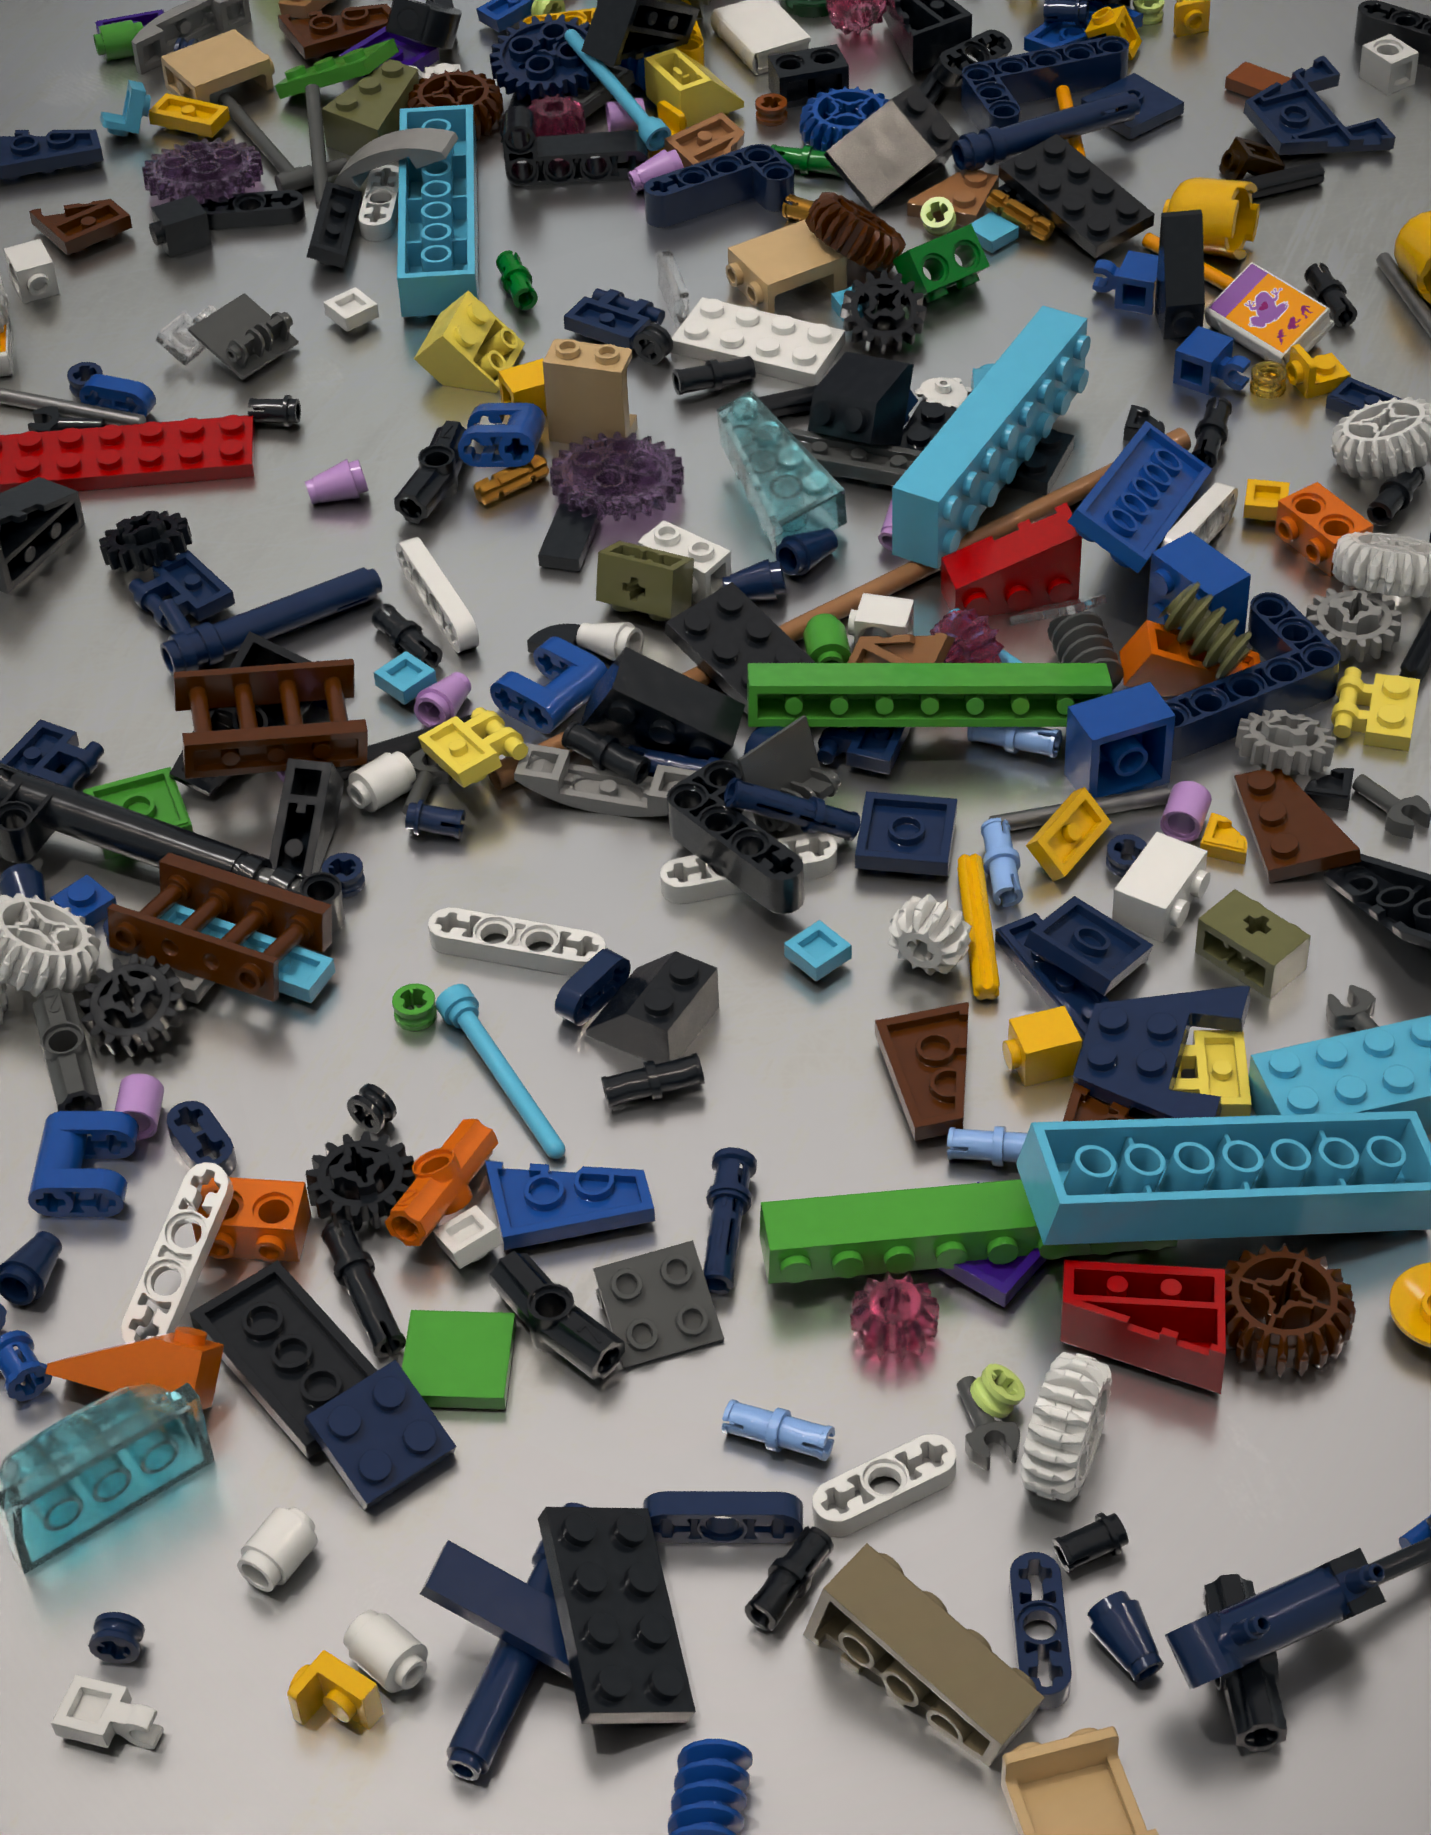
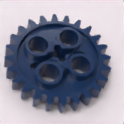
M547 14L544 21H539L536 16H533L531 24H526L520 20L518 21L519 29L507 27L508 36L498 35V44H492L491 46L492 53L489 54L492 77L497 79V86L500 88L505 87L507 95L517 92L518 100L529 95L531 103H535L539 97H544L545 102L549 103L552 96H557L560 101H564V94L570 93L577 97L578 88L589 90V81H599L565 40V32L569 29L576 30L585 40L590 23L586 22L579 25L577 17L569 22L565 21V15L563 14L557 20H552L551 15Z

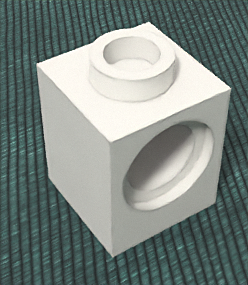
M1391 34L1362 45L1359 77L1387 96L1415 84L1419 52Z
M41 239L4 248L10 281L23 304L60 294L53 261Z
M863 593L858 610L851 609L848 619L847 633L854 636V647L861 636H881L885 638L903 634L913 635L914 600Z

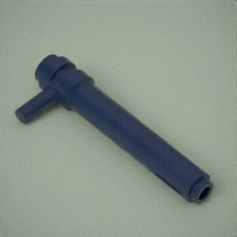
M1125 91L1005 127L991 126L980 130L979 134L970 132L961 135L959 140L953 142V159L960 170L967 169L971 171L983 168L985 163L990 166L1002 163L1006 160V157L1025 152L1056 134L1067 140L1131 121L1135 118V115L1140 113V103L1134 93L1129 94ZM1115 109L1114 112L1101 115V112Z
M362 567L214 624L205 622L194 627L190 626L175 600L171 598L161 602L159 609L175 634L170 635L168 641L160 645L163 661L172 676H174L173 672L199 670V666L204 664L207 667L217 665L224 661L225 656L239 651L249 631L270 640L376 599L377 594L382 592L380 577L375 569L367 570L365 567Z
M566 1503L563 1507L587 1506L579 1503ZM541 1540L532 1557L531 1563L534 1568L526 1583L555 1599L543 1541ZM499 1639L446 1751V1755L449 1758L447 1761L448 1769L465 1780H477L480 1774H485L489 1771L539 1663V1660Z

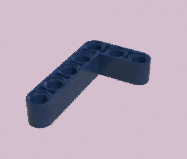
M1106 36L967 65L962 70V107L979 132L981 129L991 126L1001 128L1020 122L1021 115L1019 104L1056 97V89L1060 85H1066L1070 88L1071 93L1106 87L1127 77L1129 43L1122 37Z
M1273 592L1260 593L1254 596L1250 602L1248 631L1252 633L1249 643L1266 661L1165 701L1176 715L1172 761L1183 759L1235 738L1240 719H1248V715L1251 712L1262 716L1263 710L1270 712L1273 710H1286L1287 713L1294 714L1332 698L1336 693L1341 662V653L1338 648L1284 596Z

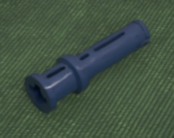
M734 1147L720 1149L713 1155L714 1184L710 1186L706 1196L707 1204L712 1213L703 1273L709 1292L719 1295L729 1293L730 1289L732 1290L734 1287V1272L742 1216L752 1206V1194L749 1191L750 1178L754 1176L757 1170V1160L754 1155L747 1150Z

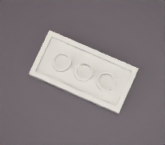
M702 297L673 335V349L671 353L703 361L716 359L718 362L751 356L757 374L807 386H815L845 345V330L832 328L825 324H815L794 319L787 315L768 313L753 307H743L722 302L718 299Z

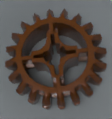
M459 69L455 72L444 70L442 74L432 73L429 79L421 78L419 79V84L413 86V91L409 93V101L407 102L408 108L473 104L476 141H479L481 135L489 136L491 135V130L499 128V122L502 120V113L504 112L502 93H500V87L496 86L495 80L486 78V75L483 73L475 75L473 70L468 72H460Z
M822 192L808 211L809 214L805 222L817 238L825 242V245L830 246L837 253L845 256L848 260L850 259L870 271L873 270L881 273L882 270H886L887 273H890L895 266L893 259L903 254L906 243L901 234L895 231V228L888 225L886 221L880 219L875 213L865 209L864 206H860L842 195H837L834 192Z
M1286 1243L1283 1244L1278 1252H1272L1263 1244L1258 1251V1255L1244 1250L1239 1257V1262L1228 1260L1227 1266L1224 1268L1226 1350H1236L1238 1363L1252 1359L1255 1361L1258 1373L1265 1366L1275 1367L1279 1377H1281L1286 1368H1293L1302 1377L1308 1368V1364L1322 1370L1324 1364L1327 1363V1358H1338V1355L1342 1352L1343 1345H1347L1348 1340L1351 1338L1352 1324L1356 1314L1354 1301H1352L1351 1285L1343 1283L1341 1269H1328L1326 1256L1315 1260L1310 1259L1307 1247L1299 1254L1289 1252Z

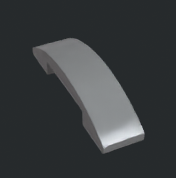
M190 0L159 15L144 26L132 40L137 73L142 75L161 66V56L174 50L175 42L179 37L185 38L189 42L192 38L197 39L214 30L225 33L251 22L249 0Z
M412 128L385 134L357 150L344 165L333 183L359 190L371 170L409 157L416 169L446 159L459 138L453 131L435 128Z
M526 743L528 753L525 758L519 760L514 773V780L542 796L582 810L615 816L654 817L668 815V791L674 785L696 772V770L658 764L654 777L647 776L641 784L637 785L609 769L602 771L596 767L570 763V750Z

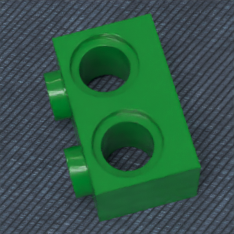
M972 224L909 249L893 259L897 272L902 274V283L905 285L908 282L914 281L915 289L913 294L923 293L927 303H931L949 294L947 287L954 284L961 290L980 281L977 274L990 267ZM955 254L961 259L962 266L956 262ZM923 267L929 271L931 280L925 276Z

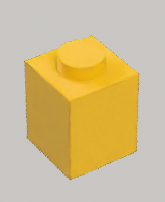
M543 358L498 371L501 403L535 404L544 412L545 417L547 416Z
M1065 1005L1009 1019L1008 1040L1002 1043L1005 1062L1010 1070L1016 1069L1024 1087L1073 1075L1082 1047V1039Z

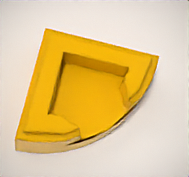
M1211 813L1200 848L1208 851L1207 857L1245 865L1247 855V840L1245 836L1243 837L1232 827L1231 820L1219 814Z

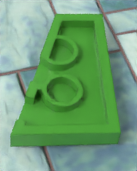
M394 38L366 48L350 51L335 59L333 56L324 58L307 69L304 65H299L285 72L286 78L276 84L275 88L279 98L282 99L304 93L305 87L309 84H316L319 88L368 75L398 53L399 50Z

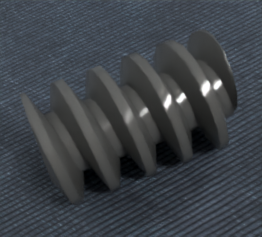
M1090 611L1065 613L1057 616L1050 622L1047 630L1048 637L1052 642L1059 663H1106L1113 686L1112 690L1121 683L1124 676L1123 667L1118 662L1117 653L1113 650V644L1108 639V633L1103 627V621L1096 613Z

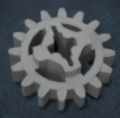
M1343 585L1342 592L1337 593L1334 589L1328 588L1326 589L1325 597L1315 595L1313 605L1307 606L1306 618L1338 648L1341 653V661H1345L1348 656H1355L1358 662H1363L1364 655L1370 654L1375 659H1379L1381 657V650L1391 652L1394 642H1399L1402 613L1401 611L1394 610V600L1382 601L1383 594L1381 593L1370 595L1367 590L1351 591L1349 586Z
M1263 710L1262 716L1251 712L1248 715V719H1240L1234 746L1239 748V755L1241 757H1251L1250 764L1266 768V771H1273L1277 768L1282 769L1285 775L1302 774L1305 776L1308 775L1309 769L1320 773L1323 771V766L1330 767L1336 737L1331 736L1332 730L1330 728H1319L1320 721L1304 717L1303 714L1295 716L1287 713L1286 710H1273L1271 712Z

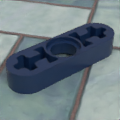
M662 1491L649 1495L643 1502V1508H648L655 1541L661 1543L780 1544L796 1540L803 1530V1503L797 1496L786 1492ZM725 1516V1517H731V1518H724V1519H723V1518H715V1517Z
M1028 1552L1016 1558L1010 1568L1009 1594L1016 1667L1032 1679L1037 1691L1045 1697L1038 1709L1051 1710L1061 1706L1068 1699L1072 1675L1061 1570L1058 1563L1049 1555L1040 1552ZM1030 1575L1039 1576V1580L1042 1583L1041 1600L1031 1601V1583L1028 1580ZM1044 1620L1053 1625L1056 1632L1048 1639L1037 1640L1028 1636L1024 1631V1627L1031 1621ZM1048 1659L1049 1678L1052 1681V1686H1041L1038 1678L1039 1660Z

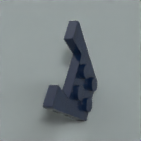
M1325 56L1315 59L1313 66L1305 70L1301 67L1293 72L1292 78L1281 85L1276 82L1245 101L1243 113L1278 155L1391 150L1394 148L1396 138L1380 118L1345 127L1315 92L1338 86L1340 73Z
M1235 986L1095 1003L1073 1073V1083L1075 1082L1089 1089L1090 1096L1109 1104H1112L1114 1101L1130 1110L1135 1107L1156 1116V1119L1220 1117L1222 1110L1221 1096L1174 1091L1173 1088L1190 1028L1195 1026L1242 1032L1251 1001L1250 986Z

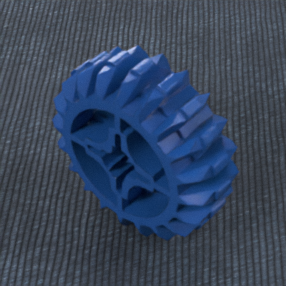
M845 86L840 90L830 88L828 93L818 92L816 98L808 99L807 105L802 107L799 122L802 141H804L805 145L813 146L814 150L827 151L887 103L889 99H885L882 93L874 94L873 89L860 90L859 86L855 89H847Z

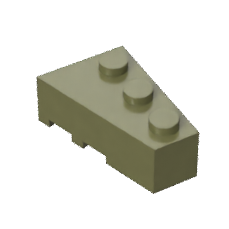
M389 59L322 108L326 147L352 156L368 142L385 134L399 131L400 109L408 108L409 93L413 91L415 84H419L418 69L402 64L400 61Z

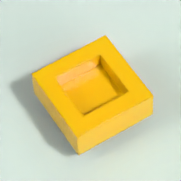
M1248 479L1243 518L1276 521L1278 500L1288 496L1290 482Z

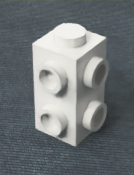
M665 520L649 533L644 534L637 542L640 546L694 558L692 600L700 602L723 588L722 577L732 574L730 550Z

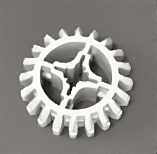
M1394 397L1388 401H1381L1379 399L1378 403L1372 405L1365 404L1360 410H1352L1349 412L1348 417L1341 418L1339 424L1332 429L1331 449L1333 457L1336 458L1341 472L1349 474L1352 478L1361 476L1363 480H1369L1373 477H1378L1379 480H1382L1387 476L1397 477L1399 473L1405 471L1412 473L1413 468L1424 467L1427 465V460H1431V403H1426L1425 399L1413 400L1412 397H1406L1402 400Z
M1368 531L1364 533H1348L1338 539L1337 547L1333 552L1332 563L1334 565L1332 573L1340 582L1347 586H1355L1359 590L1381 593L1386 596L1395 595L1402 598L1404 596L1414 598L1420 596L1431 597V543L1426 542V540L1414 539L1411 536L1405 537L1397 534L1372 533Z
M16 893L13 898L8 895H0V984H10L16 987L17 992L20 990L29 991L34 997H37L43 991L59 988L66 993L82 991L85 984L89 982L91 975L95 974L99 964L98 957L101 941L95 936L96 930L92 926L85 925L86 918L73 915L70 907L62 908L55 905L54 900L50 902L43 901L37 895H34L33 898H26L21 893Z
M1062 1352L1051 1363L1050 1370L1045 1375L1042 1388L1039 1389L1038 1399L1033 1407V1414L1028 1425L1027 1438L1024 1443L1025 1448L1021 1459L1022 1468L1020 1472L1024 1489L1037 1493L1036 1495L1052 1501L1058 1499L1065 1502H1071L1078 1495L1079 1490H1082L1084 1480L1089 1473L1097 1447L1099 1446L1105 1417L1109 1409L1108 1402L1111 1396L1110 1388L1112 1384V1374L1109 1365L1096 1361V1358L1067 1352Z

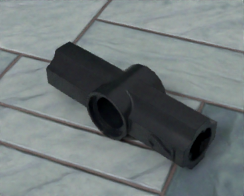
M1239 1574L1221 1575L1214 1582L1204 1585L1203 1603L1206 1608V1614L1209 1615L1255 1595L1253 1582L1241 1578ZM1277 1652L1214 1679L1217 1690H1224L1236 1745L1243 1746L1250 1752L1270 1750L1277 1743L1286 1741L1287 1722L1283 1714L1282 1701L1277 1688L1279 1677Z

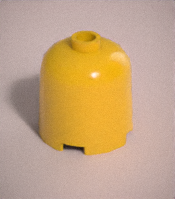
M1203 177L1190 178L1180 183L1172 194L1171 199L1166 200L1163 213L1201 209L1203 216L1204 254L1241 260L1247 255L1246 251L1243 250L1245 242L1254 241L1258 227L1260 204L1252 203V193L1257 192L1258 189L1253 182Z
M1427 211L1412 217L1401 228L1395 241L1394 256L1401 272L1418 293L1431 304V211Z

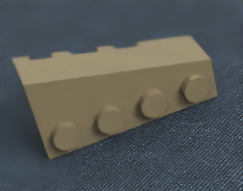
M868 1543L823 1588L803 1633V1636L817 1646L827 1639L844 1651L840 1656V1662L858 1675L865 1668H868L881 1677L886 1686V1695L903 1707L905 1705L915 1707L918 1704L927 1710L926 1718L930 1726L988 1767L993 1764L1032 1720L1045 1698L1037 1691L1034 1682L1026 1673L1020 1669L1009 1667L992 1652L990 1644L981 1634L972 1629L964 1628L948 1614L945 1605L936 1595L918 1588L904 1575L902 1568L892 1557L885 1553H878Z

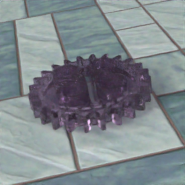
M203 138L201 142L189 140L183 146L173 144L174 149L163 148L161 149L162 154H152V160H145V166L142 167L145 190H149L151 196L158 195V200L169 198L171 202L194 195L200 204H203L206 199L218 202L221 196L233 198V192L245 193V187L254 188L255 182L261 181V175L264 174L260 151H256L255 146L247 147L246 142L235 144V139L222 142L221 138H217L213 142H208L206 138Z
M615 432L613 438H607L603 433H599L598 440H592L585 436L583 437L582 445L570 442L569 450H559V458L552 459L550 483L552 494L558 496V503H568V511L570 512L582 508V517L597 513L599 521L603 520L607 515H612L615 522H619L622 515H627L631 520H636L637 513L641 512L650 517L652 516V508L664 511L666 510V502H676V494H682L684 466H682V458L675 457L674 448L665 449L664 441L652 444V436L638 440L636 439V433H631L627 438H622L620 432Z

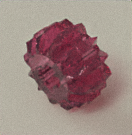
M826 0V8L832 25L835 26V29H840L844 35L854 31L859 36L862 30L868 29L872 31L873 24L882 23V16L887 12L886 0Z
M557 94L555 97L544 95L542 100L534 99L531 105L526 107L534 114L537 137L583 134L586 129L582 104L574 101L571 96L563 98L560 94Z
M974 608L952 611L944 615L943 619L930 630L931 635L945 633L955 638L943 663H1002L998 654H1000L1004 646L996 641V635L1000 629H991L989 626V615L978 616Z
M887 1271L883 1282L868 1278L866 1285H864V1290L855 1292V1296L852 1299L850 1328L853 1330V1335L858 1336V1343L861 1345L862 1351L876 1348V1354L880 1361L888 1354H896L902 1363L907 1351L922 1356L926 1343L935 1341V1337L938 1334L937 1320L939 1319L940 1307L937 1303V1298L931 1297L928 1282L914 1285L910 1272L901 1280L894 1279Z

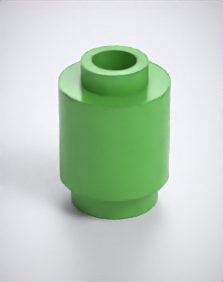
M132 20L98 26L99 34L93 35L98 56L104 55L106 61L134 56L132 40L143 28L141 21L133 23Z
M819 614L808 621L803 632L806 653L816 663H847L851 652L844 624L831 614Z

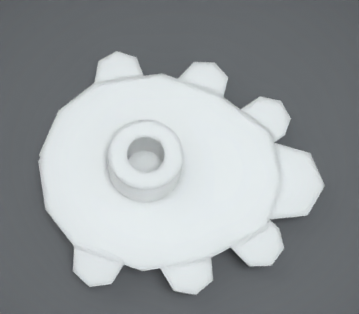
M938 377L921 383L920 388L915 390V395L918 397L924 396L927 399L926 402L939 403L943 406L958 409L973 389L971 387H964L961 384L962 380L960 378Z

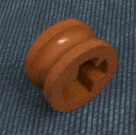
M768 93L756 99V121L759 124L774 127L782 125L787 121V99L784 96Z

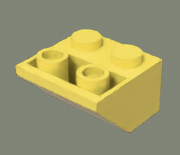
M677 48L644 58L646 96L656 106L658 102L665 100L685 114L687 127H691L718 113L723 112L727 115L744 107V101L708 68Z
M468 290L439 314L414 360L443 386L497 393L500 390L498 371L513 367L525 343Z

